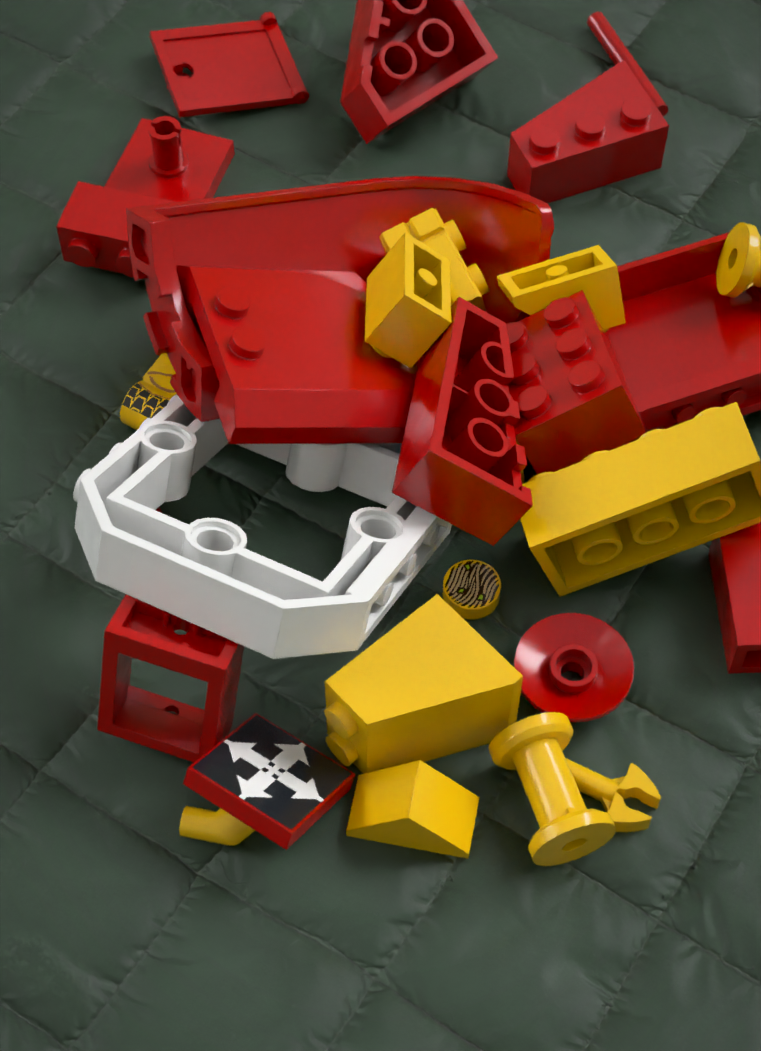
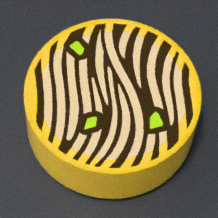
M479 560L460 561L451 566L444 576L443 600L464 619L474 620L486 617L495 610L499 603L501 580L496 570L485 562Z

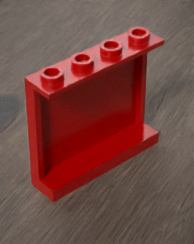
M730 232L617 266L626 323L609 328L605 335L646 432L670 428L693 419L705 409L724 407L734 402H737L742 416L761 410V288L751 286L733 298L721 295L716 285L719 256Z

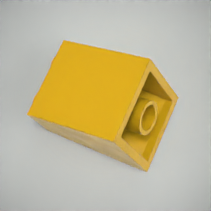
M436 594L325 681L326 709L324 714L327 719L326 743L334 756L342 764L350 766L353 763L363 774L417 760L426 762L490 744L491 740L500 731L517 720L523 675L448 603Z

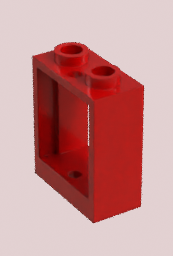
M126 594L104 631L97 730L195 762L224 739L233 725L244 646ZM184 630L187 633L184 635H180L175 633L174 631ZM132 658L208 682L205 710L129 685Z

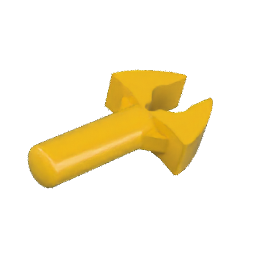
M565 758L579 792L601 801L606 813L613 820L616 832H635L649 828L652 817L638 810L630 809L624 802V799L630 797L637 798L642 803L658 809L661 796L650 778L638 766L630 763L626 776L610 779Z

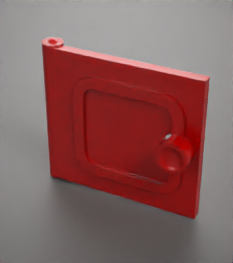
M272 12L263 13L260 16V20L150 31L149 38L179 118L302 104L309 99L307 88L304 86L279 28L278 21ZM183 67L190 69L193 75L190 76L184 73Z

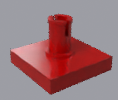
M161 116L154 120L142 118L104 187L176 202L213 198L235 155L234 141L181 128L180 122L171 116Z

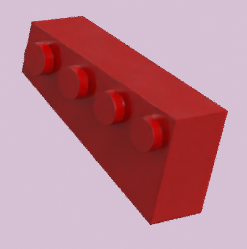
M458 297L451 306L452 323L420 358L392 493L494 546L533 506L531 489L522 486L521 471L527 466L525 447L516 444L514 425L520 420L519 405L517 401L513 400L508 384L514 379L507 323Z

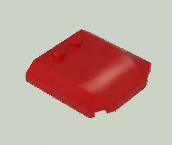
M177 265L176 271L186 308L191 319H197L220 384L214 403L229 444L403 442L419 362L417 361L410 368L394 358L381 356L370 344L365 342L367 283L355 272Z

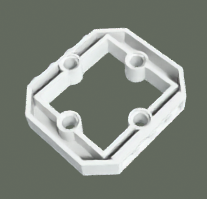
M177 394L169 400L166 407L154 417L145 419L135 433L123 443L115 444L109 455L92 469L84 470L78 478L73 492L74 501L77 502L75 530L95 581L272 659L357 651L450 533L452 526L449 522L392 493L402 443L237 444L287 465V478L292 484L301 489L311 492H325L339 486L387 506L386 509L366 507L352 513L341 561L324 581L247 550L245 532L231 521L220 518H202L186 524L158 512L156 509L164 502L179 500L186 496L190 489L191 477L228 443L220 419L201 422L189 411Z

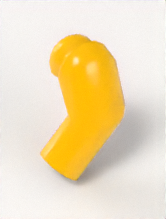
M185 806L179 826V835L182 837L228 846L240 844L256 831L221 808L218 811L192 806Z

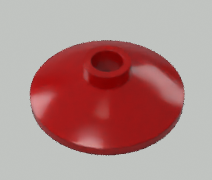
M560 613L538 621L522 636L515 652L514 668L523 675L521 687L523 696L540 712L563 713L569 718L570 722L592 721L614 711L628 695L634 677L633 656L624 638L606 622L586 614ZM573 671L578 673L582 680L571 681L561 675L564 672Z

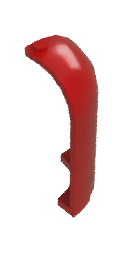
M404 176L126 208L134 281L145 280L152 312H146L143 315L156 355L167 353L176 374L171 376L170 384L179 398L197 419L205 422L220 419L214 403L220 384L197 319L192 320L186 308L176 271L177 265L355 272L367 283V277L385 257V252L379 239L381 233L402 222H409L410 218L430 208H436L443 223L454 220L466 245L465 249L459 251L467 267L476 263L487 283L489 292L482 295L486 312L508 324L518 322L530 315L514 307L500 288L497 276L550 259L554 220L549 204L523 192L493 183L449 177Z

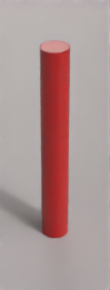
M602 12L591 14L587 19V25L615 65L622 60L626 61L664 117L669 110L668 106Z

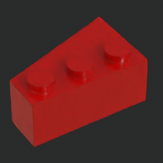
M622 60L511 133L507 177L516 191L523 192L548 204L650 172L662 166L669 124L626 61Z

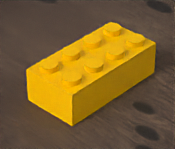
M737 402L724 407L705 409L693 419L667 429L648 431L636 441L610 451L594 452L579 463L556 472L537 474L530 478L527 483L522 484V486L531 489L533 503L529 511L520 519L531 552L559 597L761 522V461Z

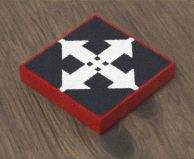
M255 713L187 768L183 785L287 850L351 789L356 774Z

